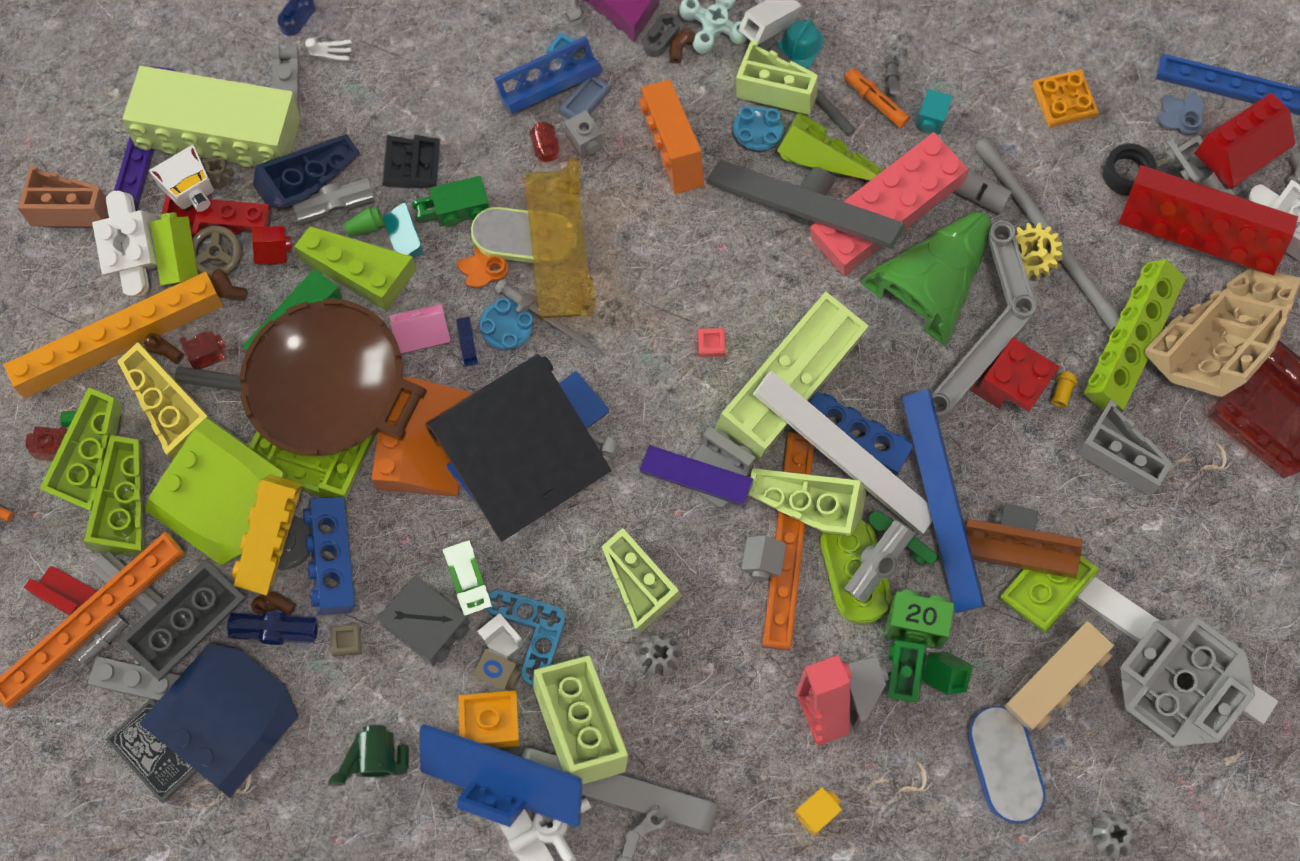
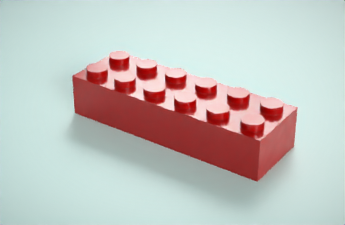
M1140 165L1118 224L1274 276L1292 240L1298 216Z

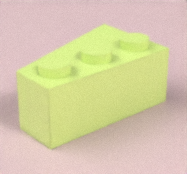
M751 39L736 76V98L810 115L817 97L818 75L793 61L789 63L778 57V53L772 50L768 52L760 48L758 43Z
M623 528L602 546L635 629L641 634L683 595Z

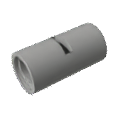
M968 170L967 180L954 192L1000 215L1013 191Z

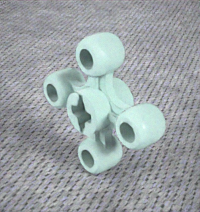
M683 0L679 8L681 17L688 21L697 19L702 23V31L695 35L693 41L695 51L700 54L710 52L714 44V37L721 35V33L729 35L730 40L737 45L744 44L748 40L739 31L742 21L734 23L728 19L727 11L734 7L736 0H715V4L707 9L702 8L698 0Z

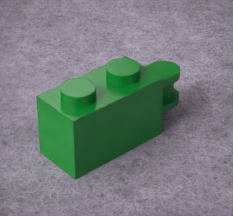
M481 175L431 187L432 196L417 199L412 203L413 209L417 211L415 216L417 222L422 223L438 219L440 227L455 226L462 221L474 220L480 212L489 208Z

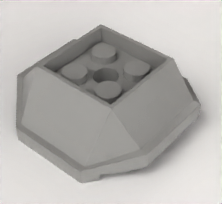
M1198 617L1155 621L1119 667L1124 709L1172 746L1219 742L1255 696L1247 653ZM1181 673L1188 674L1192 679V684L1187 690H1183L1177 685V677Z

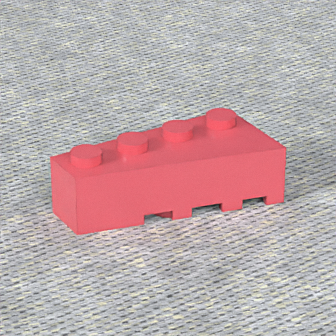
M839 655L804 667L796 690V695L817 746L849 735V679H852V674L847 662H841Z

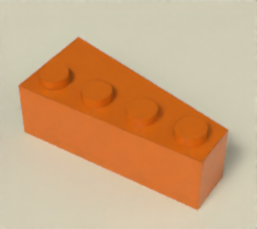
M668 79L641 87L642 98L638 99L639 107L642 114L646 113L648 130L653 133L656 149L660 152L662 163L666 169L674 194L703 187L702 151L671 80Z

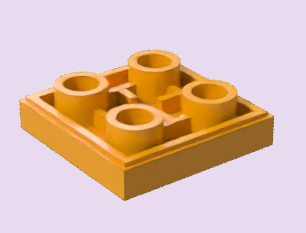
M1082 69L1033 81L1032 87L1048 128L1098 116V108Z

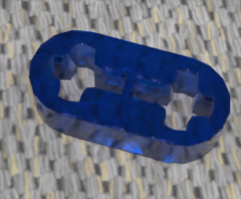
M289 0L277 18L281 33L286 36L298 34L316 9L314 0Z
M470 316L457 318L464 366L478 365Z

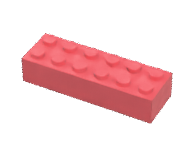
M933 132L844 202L903 222L905 229H907L956 191L967 180L969 169ZM815 223L810 227L811 240L844 277L883 247L882 245L819 223Z

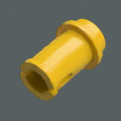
M1062 371L1056 377L1058 383L1051 399V404L1060 408L1068 407L1073 387H1076L1078 384L1075 374Z

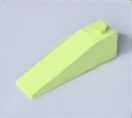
M752 468L750 478H753L754 483L749 497L822 532L852 535L862 518L866 491L859 480Z

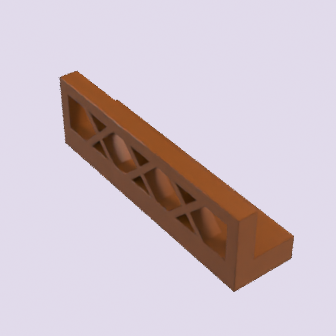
M968 519L966 531L974 560L1077 578L1083 539Z

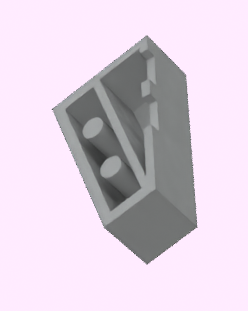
M1111 399L1078 452V455L1147 495L1152 496L1160 487L1173 463L1149 438L1146 439L1134 427L1135 423L1130 418L1127 420L1116 408V403Z

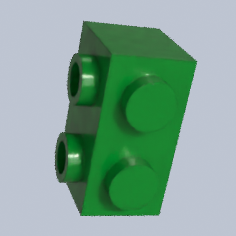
M899 636L895 643L890 644L888 660H892L893 663L892 671H887L888 681H885V689H889L888 698L914 703L919 701L928 641Z

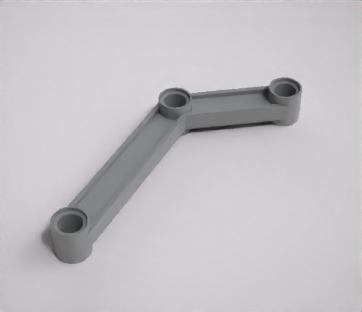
M998 221L992 225L988 237V246L993 255L1008 307L932 393L934 404H941L945 409L942 412H936L939 423L947 419L949 414L998 359L1011 338H1016L1025 326L1031 322L1035 314L1037 302L1030 288L1016 241L1015 229L1007 221ZM1002 234L1007 239L1000 240L995 235ZM1024 306L1029 312L1022 313L1018 311L1017 307Z

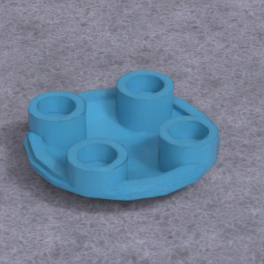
M744 106L735 118L733 131L740 144L748 149L761 151L775 147L782 140L784 127L778 110L774 108Z
M507 298L497 299L495 303H492L484 310L480 318V331L483 339L490 346L500 350H513L521 347L529 339L533 331V317L530 312L519 313L516 310L518 304L513 300Z

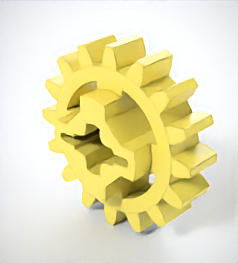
M1027 223L1026 230L1023 231L1020 227L1017 228L1018 235L1015 237L1028 280L1031 275H1035V278L1040 280L1041 273L1050 276V268L1058 269L1056 260L1063 259L1062 252H1060L1063 250L1062 242H1058L1060 240L1058 233L1052 234L1050 226L1042 230L1041 223H1038L1036 228H1032L1031 224ZM1048 243H1049L1050 246H1051V253H1050V254H1049L1048 251L1046 250Z

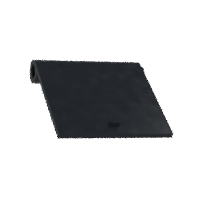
M536 354L425 423L430 436L447 454L500 542H503L612 471L553 375L552 371L554 369L550 360L546 356L541 357L539 354Z

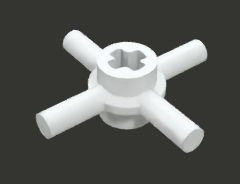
M586 797L581 801V814L592 808ZM537 813L532 821V829L508 843L513 853L536 840L544 843H553L563 861H576L573 852L564 839L568 824ZM552 822L554 826L548 829L546 824Z

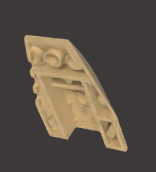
M1249 268L1228 282L1225 290L1222 292L1216 290L1209 295L1207 302L1202 305L1197 303L1189 309V314L1184 317L1179 315L1173 319L1145 349V355L1171 383L1223 397L1245 384L1275 350L1300 289V278L1281 273H1275L1273 276Z

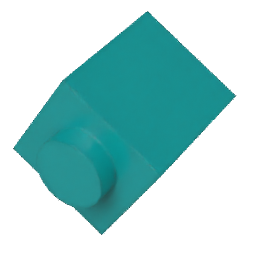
M928 89L916 127L927 133L941 134L953 96Z

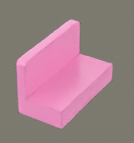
M442 303L389 316L392 332L399 345L401 354L450 342Z

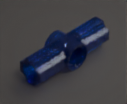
M275 611L262 612V615L231 613L227 623L229 639L258 640V642L267 645H283L284 642L315 644L318 635V620L312 617L288 616L287 614Z

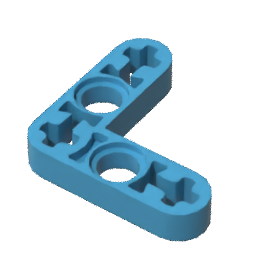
M492 591L488 594L492 606L487 607V611L491 616L495 617L500 613L508 622L535 629L522 667L524 682L533 688V680H531L530 674L527 673L528 670L533 671L536 666V660H531V658L534 656L538 660L547 661V664L541 662L539 669L553 664L565 627L564 612L556 606L506 591ZM499 598H502L503 603L511 607L512 601H515L512 615H508L510 611L506 607H500L498 611L495 610L492 601L497 602ZM523 605H529L534 610L533 615L528 619H522L517 615L518 609ZM538 609H542V616L548 618L552 614H557V620L560 622L554 623L551 627L548 626L546 619L539 618V623H535L538 618ZM543 639L550 641L552 644L551 650L546 654H540L535 649L537 642Z

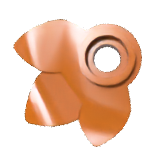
M476 245L474 246L475 256L456 261L461 273L468 276L466 285L473 288L484 287L491 281L502 280L506 277L509 270L506 260L499 256H485Z

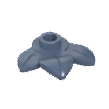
M1193 91L1182 101L1171 95H1164L1162 101L1164 112L1157 115L1158 121L1164 127L1179 129L1184 134L1193 135L1198 133L1203 126L1201 114L1205 108L1200 96Z

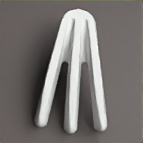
M309 38L305 42L309 54L325 60L349 61V57L339 56V54L352 52L351 48H340L350 45L352 43L351 40L316 43L313 38Z

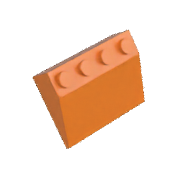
M403 377L404 380L425 388L427 393L424 399L419 400L406 426V435L403 441L378 432L371 478L375 489L458 497L460 484L447 469V464L451 461L443 448L439 447L432 439L425 423L470 396L471 392L417 378ZM401 392L387 423L395 425L410 394Z

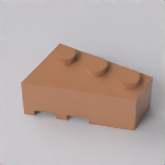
M30 165L18 205V210L30 226L93 227L92 222L108 218L106 196L100 187L73 178L69 180L60 177L58 173L52 171L47 173L39 170L36 166Z

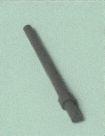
M773 37L761 43L760 46L768 52L772 50L778 53V57L788 63L792 61L778 47L779 43ZM817 88L815 101L848 136H851L856 131V128Z

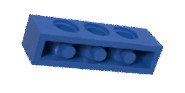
M817 391L810 403L827 418L836 417L840 421V423L835 424L897 477L914 446L910 443L909 439L901 434L891 433L880 422L870 421L864 418L857 409L845 407L839 404L833 396L826 393L821 394ZM859 430L864 436L856 438L851 434V431ZM882 443L888 450L879 451L876 449L875 444Z
M344 497L310 499L307 508L303 509V523L309 526V535L305 537L306 552H311L312 562H308L309 580H314V590L310 591L311 606L316 607L317 616L351 613L355 602ZM327 525L331 528L332 532L324 534L318 529V526ZM324 551L331 552L335 559L326 561L321 557V553ZM331 578L336 581L337 587L328 588L324 585L323 580Z

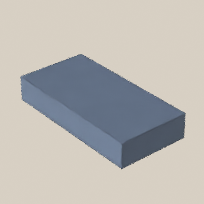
M595 76L584 80L559 108V113L567 119L585 110L590 115L608 95L610 86Z

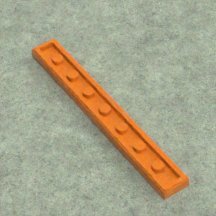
M788 432L783 472L811 475L814 445L799 433ZM780 511L778 512L775 539L786 543L781 576L770 578L762 647L791 651L806 523Z
M164 532L0 676V701L6 708L13 707L88 641L95 632H98L185 555L169 533Z

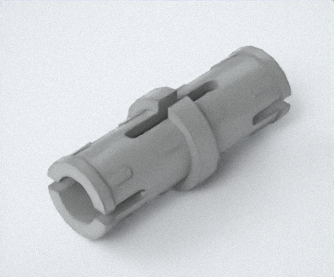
M117 614L98 632H95L73 655L82 664L87 666L104 648L108 649L111 646L110 642L129 624L121 615Z

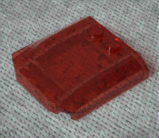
M1278 340L1275 350L1245 384L1220 397L1211 409L1208 417L1284 479L1300 472V357Z

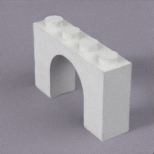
M754 0L757 5L746 11L739 31L749 40L752 39L759 45L793 24L802 5L796 0Z

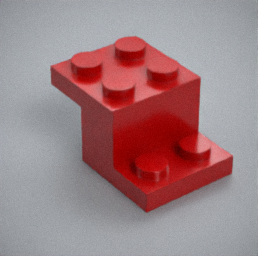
M1012 337L998 359L970 391L998 409L1008 399L1027 412H1030L1060 366Z

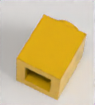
M821 787L795 811L794 816L815 837L842 811L839 806L841 801L831 790L826 792Z

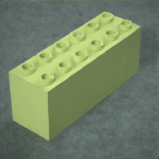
M139 66L122 120L134 145L140 149L150 150L153 148L162 150L167 154H176L193 145L200 158L210 159L213 156L226 159V162L238 163L243 167H251L290 154L301 117L293 91Z
M825 291L721 413L714 430L720 429L728 434L730 440L738 446L742 444L748 447L753 452L755 464H757L789 426L788 423L753 395L768 372L773 371L809 402L858 344L869 325Z

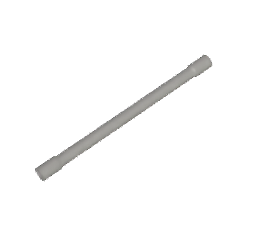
M984 138L975 145V149L986 164L993 169L1005 187L1013 191V198L1033 225L1036 227L1038 223H1041L1042 230L1050 226L1052 234H1055L1056 231L1011 173L989 139ZM1059 237L1060 240L1058 242H1062L1063 250L1060 251L1062 252L1063 259L1060 261L1097 309V313L1108 328L1113 331L1120 319L1119 313L1106 300Z

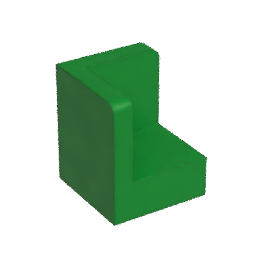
M949 652L929 654L923 681L946 695L967 692L973 665Z

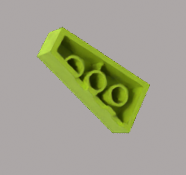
M309 226L294 246L300 261L385 311L389 309L416 272L412 256Z

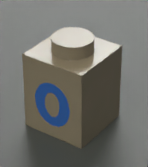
M485 649L473 676L503 691L509 690L511 686L515 687L521 677L522 672L519 671L521 663L492 649Z

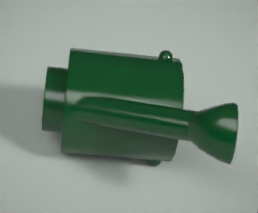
M384 725L363 727V732L356 734V738L338 772L330 777L328 786L346 785V780L353 774L365 778H379L391 775L401 776L409 768V747L407 745H399L397 747V764H395L394 733L387 731V727Z

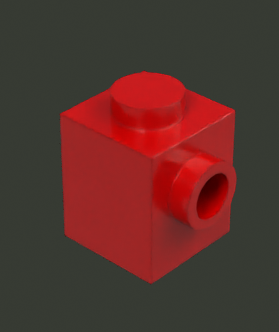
M284 226L252 227L254 264L275 265L287 263L286 252H291V237L285 236Z

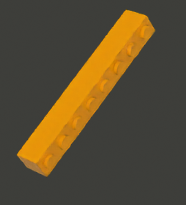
M203 272L3 365L13 387L25 399L130 350L137 342L140 345L143 344L146 336L150 333H156L161 336L223 307V304L208 274Z

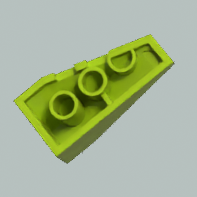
M800 112L795 116L777 152L781 153L780 156L790 163L796 162L799 165L808 167H819L826 171L870 181L884 171L861 153L853 152L852 154L847 145H845L846 142L840 138H830L825 134L827 129Z

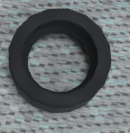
M1127 143L1119 145L1111 151L1103 166V178L1112 191L1120 195L1129 196L1134 181L1124 179L1116 172L1114 167L1116 161L1131 159L1139 165L1155 170L1156 162L1153 155L1146 148L1138 144Z

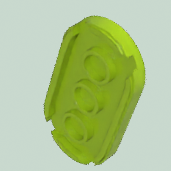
M860 520L852 535L823 532L820 539V548L835 606L846 620L858 625H868L880 620L886 614L892 598L888 578L880 581L865 603H862L844 589L862 565L861 555L868 546L877 545L878 543L874 529L863 520Z

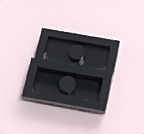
M387 135L382 186L397 188L435 187L437 185L440 139L421 135H414L413 139Z

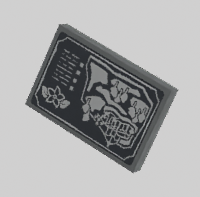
M150 699L105 740L158 800L164 804L197 771L139 724L156 704Z

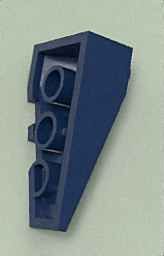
M345 134L256 165L253 186L265 204L283 208L307 199L359 157L360 152L349 136Z

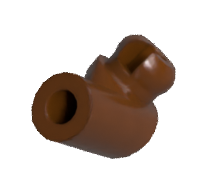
M682 29L671 40V63L678 64L682 62V48L686 44H693L695 32H692L690 29Z
M217 269L212 273L211 283L220 297L245 301L246 288L232 286L224 270Z
M150 333L146 336L144 345L149 352L165 356L175 364L180 363L184 358V353L158 334Z
M269 592L268 595L256 597L251 604V608L257 614L279 610L290 616L294 612L296 604L277 592Z

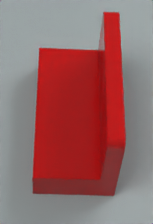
M53 566L48 568L39 583L30 578L24 586V589L69 616L97 592Z

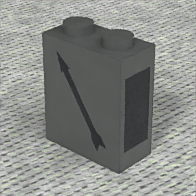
M416 575L377 618L385 629L432 667L437 662L442 663L451 652L449 648L456 640L460 641L469 631L468 625L470 624L468 617Z

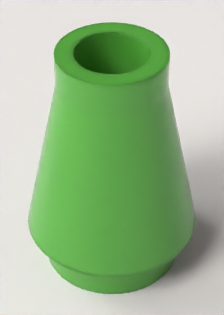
M369 206L344 223L349 237L380 231V228L385 226L383 216L377 206L374 208Z

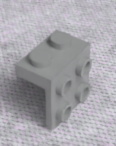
M1197 135L1179 148L1172 139L1169 140L1167 144L1170 149L1166 152L1176 170L1183 169L1180 173L1185 180L1201 184L1200 180L1212 173L1194 154L1203 142V139L1200 135Z
M710 426L703 434L702 446L692 457V459L744 476L750 474L755 463L753 452L748 447L742 444L738 446L730 440L729 435L720 429L714 430ZM692 490L717 508L722 509L728 503V501Z

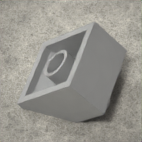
M878 657L848 664L852 674V679H849L850 720L854 733L860 732L886 686L885 681H888L886 667L884 664L879 663Z

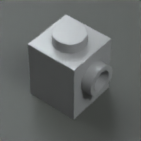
M587 110L564 122L565 135L581 158L587 154L592 155L603 146L602 132Z
M766 535L747 537L741 570L751 573L753 579L768 581L769 577L781 576L786 543Z

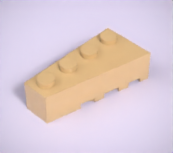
M1087 621L1004 707L1029 731H1032L1035 727L1041 730L1052 719L1048 713L1055 706L1062 709L1072 698L1069 692L1076 685L1081 689L1092 678L1089 671L1096 664L1101 668L1113 656L1108 651L1114 645Z

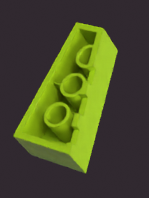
M88 387L39 489L89 511L92 510L110 435L116 436L122 402Z
M110 435L84 538V543L89 550L104 553L110 552L111 554L135 558L145 550L143 448L138 439Z

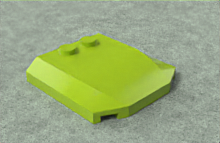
M205 418L193 429L148 497L145 511L216 563L225 566L231 560L242 555L243 550H240V545L244 534H248L250 526L248 518L252 507L256 504L258 497L256 492L260 480L270 474L286 478L287 472L212 419Z
M257 431L249 446L287 472L286 479L303 483L301 491L322 498L344 497V501H346L378 431H375L366 440L352 448L325 456H303L284 451L268 442Z

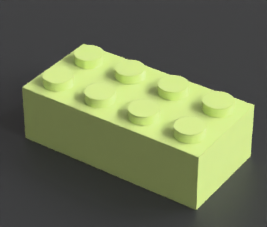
M590 655L534 670L533 689L563 772L582 778V784L624 773L626 771L628 754Z

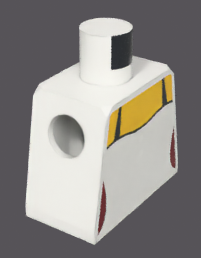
M193 145L149 170L158 187L181 209H186L193 204L195 209L201 212L210 206L211 203L206 196L211 194L214 189Z

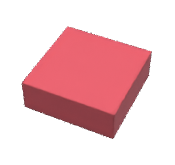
M725 328L698 329L699 357L726 356Z

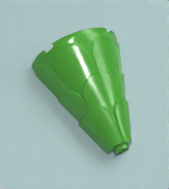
M975 211L934 231L931 237L905 249L900 255L872 269L861 280V284L879 298H882L888 291L927 319L923 331L943 346H946L953 336L962 306L966 303L974 274H977L992 228L990 218L983 212Z

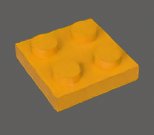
M516 690L458 695L459 736L493 748L520 746Z

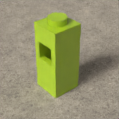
M174 212L160 214V220L150 221L160 285L179 284L197 276L198 271L189 217H177V213Z

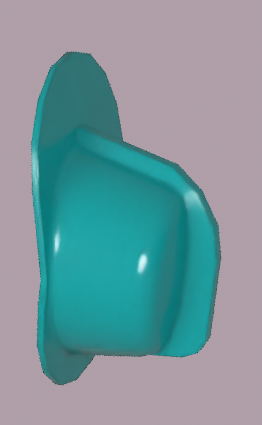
M809 18L807 21H796L791 24L780 40L778 47L794 63L808 69L822 49L824 38L820 30L813 24V20Z

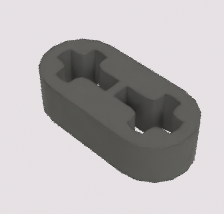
M672 13L662 14L643 38L645 54L650 57H659L667 50L671 40L679 33L680 21L676 15ZM673 24V28L669 26L664 32V25ZM659 38V46L654 45L651 47L650 43L654 44Z

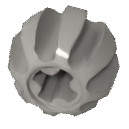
M659 634L651 636L653 643L650 644L645 641L640 649L646 653L639 657L641 665H650L647 672L654 676L657 671H662L663 677L671 675L669 668L672 667L677 670L682 662L676 658V656L683 654L680 645L672 646L675 639L668 635L665 640L659 639ZM656 652L660 654L666 652V659L664 660L661 657L656 659Z
M1112 813L1111 819L1107 815L1102 816L1097 820L1100 828H1093L1092 837L1099 840V844L1095 845L1100 853L1106 849L1108 852L1107 857L1118 859L1119 853L1127 857L1133 852L1130 844H1137L1138 834L1136 835L1131 832V828L1135 827L1130 819L1124 823L1123 815ZM1110 833L1118 834L1119 839H1112Z

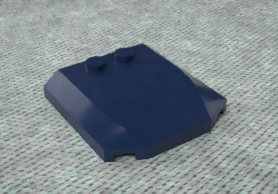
M209 643L139 724L231 798L299 717L286 687L241 650Z

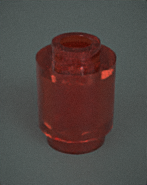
M547 122L536 123L529 132L535 156L539 158L540 162L556 160L559 157L560 146L554 125Z

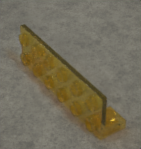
M568 158L567 168L562 169L560 172L525 173L524 175L539 318L593 316L596 302L593 277L588 275L579 198L581 186L579 158Z

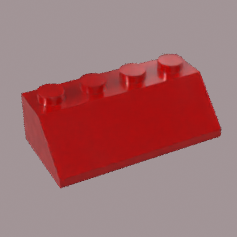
M1270 93L1210 132L1194 154L1232 190L1294 147L1295 138L1290 110L1280 99Z

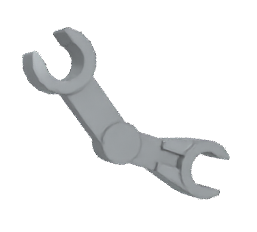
M660 806L651 808L643 821L627 832L623 854L616 861H635L633 855L639 838L665 825L668 816L659 822L652 818V815L659 811Z

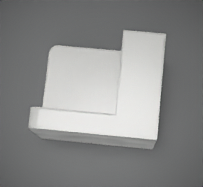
M500 613L477 631L480 639L489 649L507 657H510L523 646L521 637Z

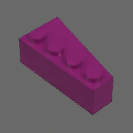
M587 0L594 6L595 11L600 15H605L611 20L613 26L628 34V38L634 43L659 7V0Z

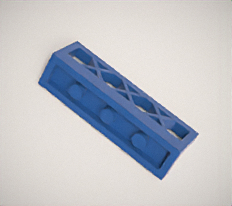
M584 36L497 76L494 80L503 105L513 114L603 71L600 62L593 57L589 41ZM583 46L586 56L578 60L572 59L574 51ZM556 58L563 59L559 69H548L552 60ZM535 68L541 70L537 79L533 81L526 79L530 70ZM511 79L517 80L515 89L506 93L503 83Z

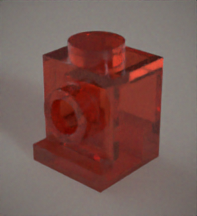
M213 331L203 332L195 335L193 339L188 341L185 337L180 338L187 359L194 369H204L225 360L222 350L226 349V345L220 333L214 335Z
M35 426L33 433H29L26 437L28 452L35 459L53 461L67 433V429L65 427L58 429Z

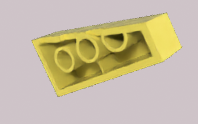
M137 342L117 362L130 387L135 392L143 412L146 413L152 424L151 427L155 435L158 436L163 445L162 448L165 454L174 459L193 429L205 418L212 419V417L161 363Z

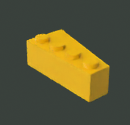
M273 474L260 480L256 492L258 496L256 504L252 507L248 518V523H250L248 534H244L240 545V550H243L240 561L237 560L232 571V577H235L233 586L263 595L269 594L303 483Z

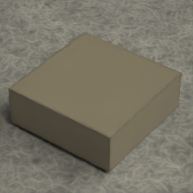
M359 624L331 627V653L333 657L362 654L361 626Z

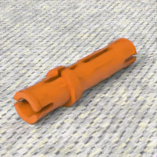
M855 67L847 72L844 81L848 82L859 92V96L862 99H867L897 125L899 129H902L909 122L911 116L880 91L873 80L869 81Z

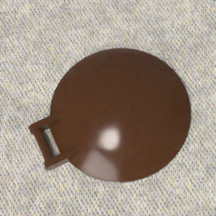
M324 299V301L313 303L306 301L286 309L287 312L278 317L275 321L270 320L255 336L248 347L241 366L239 380L241 381L242 396L240 398L246 416L256 431L268 442L293 454L325 456L352 448L366 440L375 431L403 441L406 435V426L419 400L424 399L427 390L403 379V362L399 345L391 330L375 313L357 303L341 299ZM401 392L410 394L395 425L387 423Z

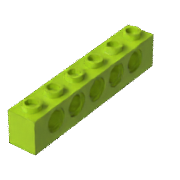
M1167 259L1147 262L1142 268L1141 275L1131 291V296L1120 314V319L1110 334L1106 348L1100 355L1099 362L1088 380V385L1083 394L1102 411H1104L1111 399L1116 403V408L1119 411H1124L1147 363L1148 357L1145 355V349L1161 333L1186 280V277Z

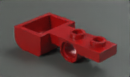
M167 194L165 196L162 214L176 212L177 217H189L192 238L200 230L209 226H222L238 235L241 230L252 231V227H268L271 214L269 204L211 199V194L206 197L211 203L206 210L198 212L193 204L186 209H181Z

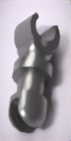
M889 54L886 57L887 72L885 73V81L887 85L885 95L892 101H896V95H900V84L898 82L900 80V73L897 71L899 59L895 55L892 60V55Z

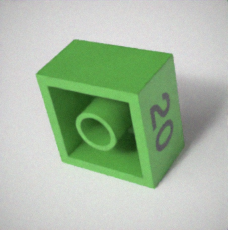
M911 590L896 592L889 606L884 639L896 641L900 636L928 641L927 648L941 650L949 638L954 603L947 602V599L941 596L921 597L918 596L917 592Z

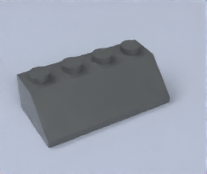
M204 560L118 642L143 668L160 682L246 598L213 566Z

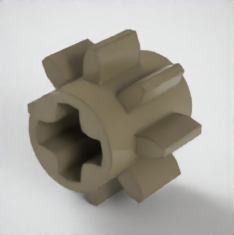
M212 156L206 162H202L213 188L221 190L226 184H231L230 176L233 175L232 166H227L226 159Z

